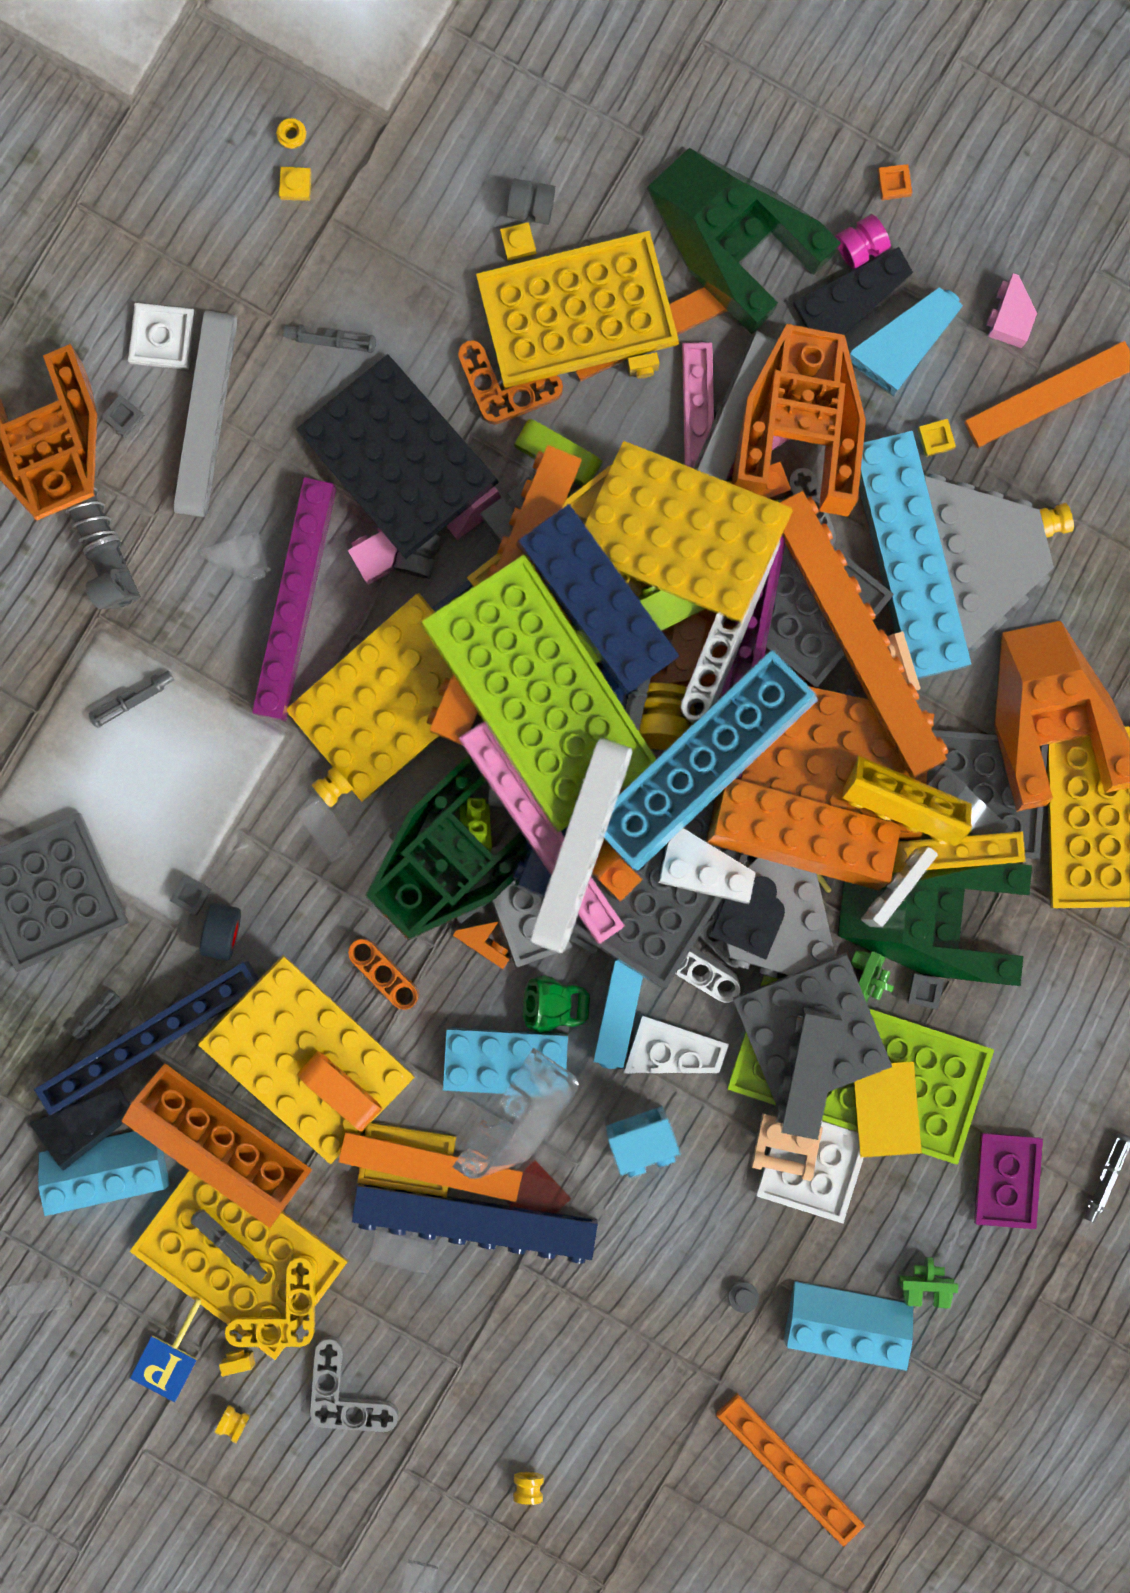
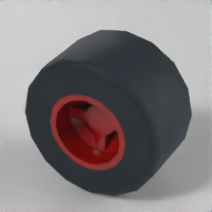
M218 903L210 904L200 940V954L202 956L226 961L230 960L240 926V908Z

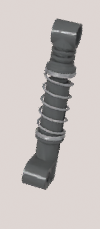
M94 487L95 493L93 497L68 507L65 512L71 513L75 522L72 527H77L81 536L78 542H84V555L88 560L92 561L98 577L86 583L88 597L99 609H118L134 603L141 596L120 551L121 542L116 532L111 531L109 526L111 519L104 515L103 509L105 504L98 502L96 497L98 489Z

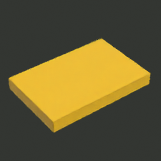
M914 1061L891 1063V1068L854 1082L861 1158L922 1153Z
M370 1123L365 1131V1136L454 1155L456 1136L377 1123ZM361 1167L359 1169L357 1183L447 1197L448 1187Z

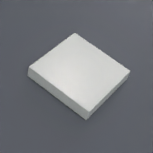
M135 303L128 362L137 365L189 370L196 311L189 308Z

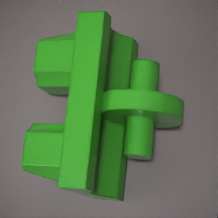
M856 951L851 961V966L864 971L858 983L866 1003L874 985L875 989L871 997L880 1000L883 990L892 992L894 989L893 986L886 984L891 972L882 969L877 980L886 958L873 951L871 954Z
M926 1257L924 1266L914 1265L913 1267L914 1274L924 1275V1277L899 1275V1286L903 1289V1298L906 1306H922L923 1291L933 1292L932 1305L934 1307L950 1308L953 1293H958V1283H955L954 1279L934 1277V1275L944 1276L945 1267L934 1266L933 1257Z

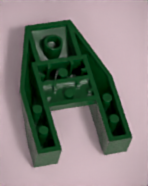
M688 148L647 187L688 271L751 334L773 314L778 302L740 263L768 236L773 234L814 275L835 255L841 244L820 221L774 191L691 148Z
M469 755L407 813L365 895L408 940L495 900L515 880L513 873L519 860L524 862L528 851L524 849L526 838L520 831L494 856L453 815L468 798L486 783V779Z
M1006 863L926 870L883 927H869L860 919L868 911L871 904L887 889V885L878 891L843 881L838 936L925 976L1021 986L1024 956L959 949L965 889L1029 896L1032 865Z

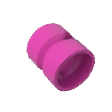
M870 214L858 221L856 229L848 227L835 235L841 242L838 250L851 269H856L869 260L870 254L876 257L891 247L890 239L884 226L874 214Z

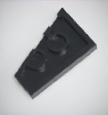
M117 1087L29 1124L58 1166L65 1170L124 1124L121 1121L131 1104Z

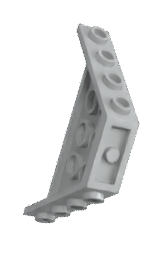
M929 474L928 477H924L967 648L974 652L986 641L983 635L990 628L995 632L1008 620L1004 615L1011 608L1017 611L1029 600L1026 594L1033 587L1038 591L1051 579L1047 574L1054 566L1040 509L1033 508L1032 503L1026 500L1015 499L1012 502L1003 499L1004 495L995 491L978 492L974 490L975 486L958 482L955 485L946 482V478L941 475Z
M748 856L743 865L756 872L755 877L765 876L775 883L777 887L776 898L783 903L785 916L767 960L720 941L724 957L732 959L731 965L748 970L750 965L760 967V974L777 978L778 973L789 976L836 957L817 874L754 856L752 858ZM724 898L721 899L720 903L714 911L715 919L717 917V914L720 910Z

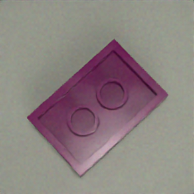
M980 1133L974 1223L976 1225L1024 1229L1037 1228L1043 1138Z

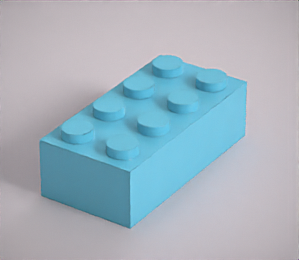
M448 1027L446 1030L443 1091L565 1097L568 1034H540L528 1031Z
M663 1106L606 1125L608 1140L620 1175L627 1173L629 1178L645 1173L646 1166L657 1163L658 1167L666 1166L676 1161L675 1156L681 1155Z

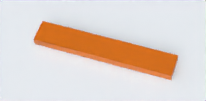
M705 287L669 304L677 335L728 311ZM628 358L576 370L575 372L579 381L582 382Z
M1123 341L967 419L964 424L977 449L1129 373L1130 350L1126 342Z
M345 1132L338 1161L343 1164L513 1202L517 1200L523 1171L351 1132Z
M738 1393L716 1413V1416L843 1547L865 1527L861 1519Z

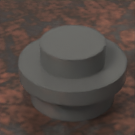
M739 1282L729 1291L730 1305L737 1312L748 1313L754 1310L759 1302L758 1291L751 1283Z

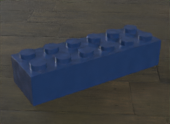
M567 504L518 540L516 546L523 555L527 556L543 583L625 695L679 657V654L570 504Z

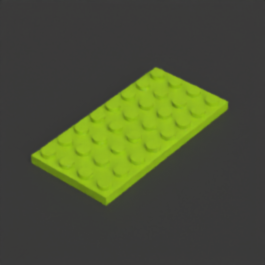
M525 554L420 622L556 832H560L570 824L594 750L601 738L632 749L631 759L621 789L635 781L657 760Z
M763 975L760 987L776 981L778 978ZM869 1009L890 1062L914 1061L922 1153L958 1165L994 1049ZM745 1030L727 1090L776 1105ZM854 1082L828 1092L822 1121L858 1132Z

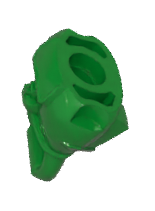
M541 975L530 979L527 987L524 989L523 1018L526 1027L536 1033H549L559 1026H580L589 1018L590 994L581 986L562 985L556 982L553 977ZM579 993L577 1019L570 1017L571 995Z

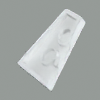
M683 828L666 844L658 883L748 904L756 872Z
M930 847L913 850L905 861L907 863L905 868L891 878V883L887 885V889L871 904L860 920L869 927H883L938 854Z
M642 1015L623 1073H719L729 1044Z

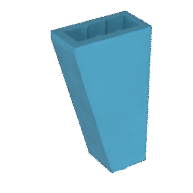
M939 287L855 347L850 353L852 365L894 396L963 307L959 302V297L952 291L947 289L944 291Z
M615 958L594 1055V1062L607 1069L624 1067L643 976Z

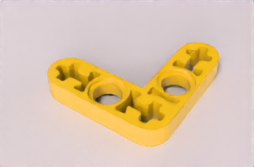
M301 1255L293 1258L287 1266L286 1316L235 1317L230 1321L225 1330V1337L228 1343L236 1347H302L309 1344L315 1333V1265L309 1257ZM298 1263H303V1267L309 1269V1272H306L303 1276V1285L309 1283L310 1288L305 1286L292 1288V1284L297 1285L299 1282L298 1273L293 1272ZM296 1293L307 1295L309 1298L308 1307L297 1309L292 1303L293 1296ZM292 1314L296 1316L309 1314V1318L304 1317L303 1329L309 1332L304 1335L303 1339H298V1334L292 1331L298 1326V1317L293 1319ZM253 1323L258 1324L255 1332L257 1340H252L254 1333H246L242 1339H238L237 1334L232 1333V1330L238 1324L242 1325L243 1330H252L254 1327ZM265 1324H274L278 1328L277 1338L268 1340L262 1335V1327Z

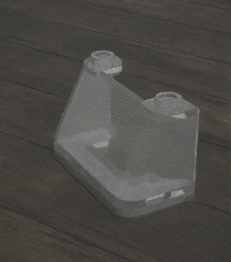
M533 1047L502 1097L504 1109L517 1120L512 1125L504 1118H501L497 1124L486 1125L488 1122L482 1119L452 1167L469 1178L477 1179L525 1163L576 1095L579 1088L576 1077Z

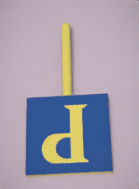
M200 1299L195 1300L173 1345L153 1335L151 1336L130 1377L131 1380L174 1403L197 1361V1358L183 1352L178 1347L201 1304Z

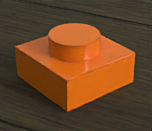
M908 164L878 169L881 201L911 197L912 186Z

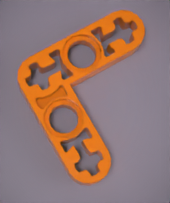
M471 340L466 341L459 348L460 364L481 415L489 424H501L553 403L562 395L563 384L557 375L516 385L501 391L483 346L479 342ZM471 348L474 352H480L477 355L479 367H482L484 364L487 367L479 368L472 374L469 373V370H474L472 361L464 359L467 356V350ZM480 375L490 377L492 380L490 388L484 391L477 389L474 384L476 378ZM546 381H549L551 385L557 384L553 395H550L548 391L539 393L541 400L535 401L532 386L535 385L536 391L545 388ZM520 391L527 392L531 398L529 404L524 407L517 406L513 401L515 394ZM503 398H509L512 412L508 413V408L505 407L499 410L500 416L494 417L492 413H486L490 410L489 405L491 403H494L496 407H500L505 404Z

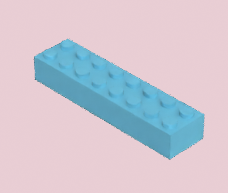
M909 431L864 442L859 490L883 586L894 594L889 600L888 606L895 633H904L918 679L965 668L971 665V660L914 433Z
M771 650L618 796L604 838L632 868L638 871L818 700L816 694Z

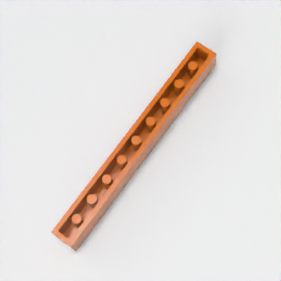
M547 445L544 453L538 452L532 467L537 470L533 481L527 479L521 493V497L525 498L521 509L515 508L509 525L514 526L510 537L503 536L497 553L502 555L498 566L491 565L486 579L521 557L523 554L516 546L518 540L563 508L581 465V458ZM452 674L451 679L445 677L438 695L443 696L439 708L433 706L426 723L431 725V733L462 745L458 738L471 730L478 711L454 674Z
M801 491L780 502L792 508L791 516L782 533L786 546L909 776L913 779L944 763L947 760L945 754L948 753V749L940 736L936 738L930 727L934 726L927 710L921 711L916 700L919 699V695L912 683L907 684L904 680L902 673L905 670L900 659L897 656L892 657L887 648L890 646V641L883 629L878 631L873 622L876 616L868 602L865 604L862 602L858 594L862 592L858 581L854 576H848L844 568L847 566L844 555L840 549L834 550L830 542L833 539L830 529L826 523L820 524L816 516L819 510L811 496L806 498L804 492Z

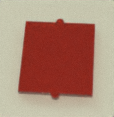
M534 1160L523 1171L516 1202L505 1201L510 1207L556 1214L571 1200V1197Z

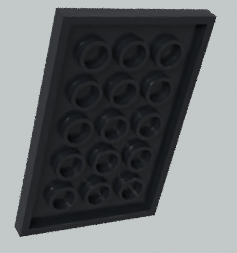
M389 354L385 355L296 428L302 438L405 559L499 483L495 475Z

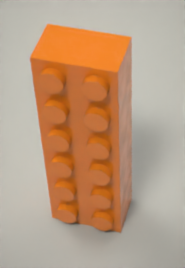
M734 779L715 797L706 842L713 846L879 891L891 883L901 825Z
M166 1064L160 1068L133 1100L121 1121L269 1228L272 1227L312 1171L310 1167Z

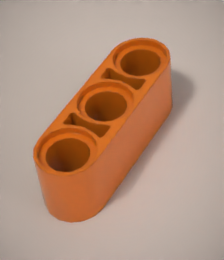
M364 938L356 940L351 944L348 954L352 963L395 1007L406 1010L418 1002L420 994L417 986L373 941ZM359 944H366L371 949V956L366 961H362L356 956L355 951ZM384 965L391 969L392 978L389 982H381L377 978L376 971L379 966ZM402 987H407L413 992V1000L408 1004L401 1003L397 998V992Z
M319 1051L297 1073V1076L306 1086L359 1131H363L383 1109L369 1093Z

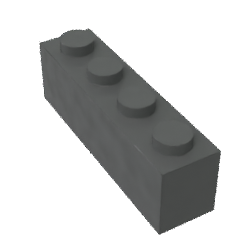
M804 1008L803 1015H797L794 1034H799L797 1045H791L788 1063L792 1064L791 1074L785 1075L782 1086V1093H786L785 1104H779L776 1122L781 1123V1133L815 1140L819 1138L842 1025L840 1014Z

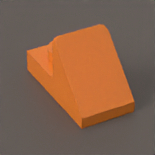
M603 841L592 875L621 902L643 879L621 859L622 856Z
M499 921L455 931L454 937L500 968L504 969L510 960L506 956L508 950L494 940L491 945L486 942Z

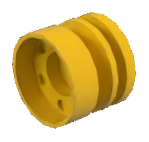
M649 683L639 726V733L649 748L667 750L694 725L687 720L681 709L687 687L668 683ZM697 702L690 707L689 712L692 716L696 714V707L694 705Z

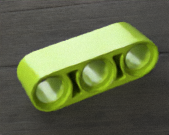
M533 419L527 420L513 444L518 450L533 459H536L539 451L544 453L547 445L581 458V465L574 482L582 487L595 477L603 463L596 455Z

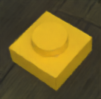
M281 167L280 199L310 201L311 169Z
M529 222L500 229L507 261L536 254Z
M657 352L628 358L627 368L629 376L636 375L638 379L653 376L654 371L659 370L660 363Z
M948 419L918 427L917 430L925 457L956 448Z
M239 1349L226 1353V1358H223L219 1364L221 1376L252 1370L255 1365L253 1351L244 1353V1349Z

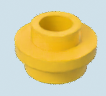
M288 118L278 125L276 136L282 146L288 149H295L304 143L306 129L301 121L295 118ZM294 130L297 132L296 137L288 138L286 136L287 133Z

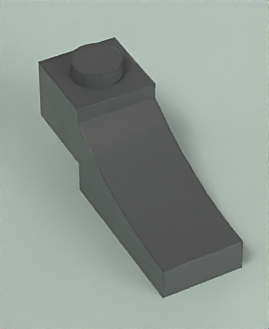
M945 765L940 766L927 781L926 785L972 804V828L969 832L971 836L1004 833L1009 827L967 787L966 783Z

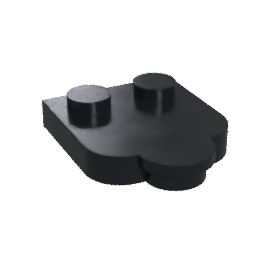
M765 876L755 877L748 904L724 898L709 936L767 960L785 916V907L776 898L777 887L775 883Z

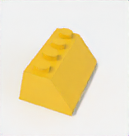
M858 756L844 785L842 798L846 799L851 806L856 808L865 807L874 811L881 819L888 821L893 819L902 823L906 829L918 833L921 831L930 835L934 841L946 845L949 843L957 846L969 834L972 828L971 803L861 756Z

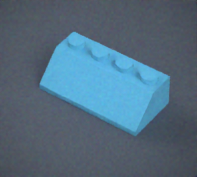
M135 1131L104 1138L65 1170L58 1166L48 1150L39 1152L38 1188L44 1216L160 1191L170 1185L163 1151Z
M794 1281L783 1341L786 1347L790 1349L907 1371L913 1342V1306H906L902 1301Z

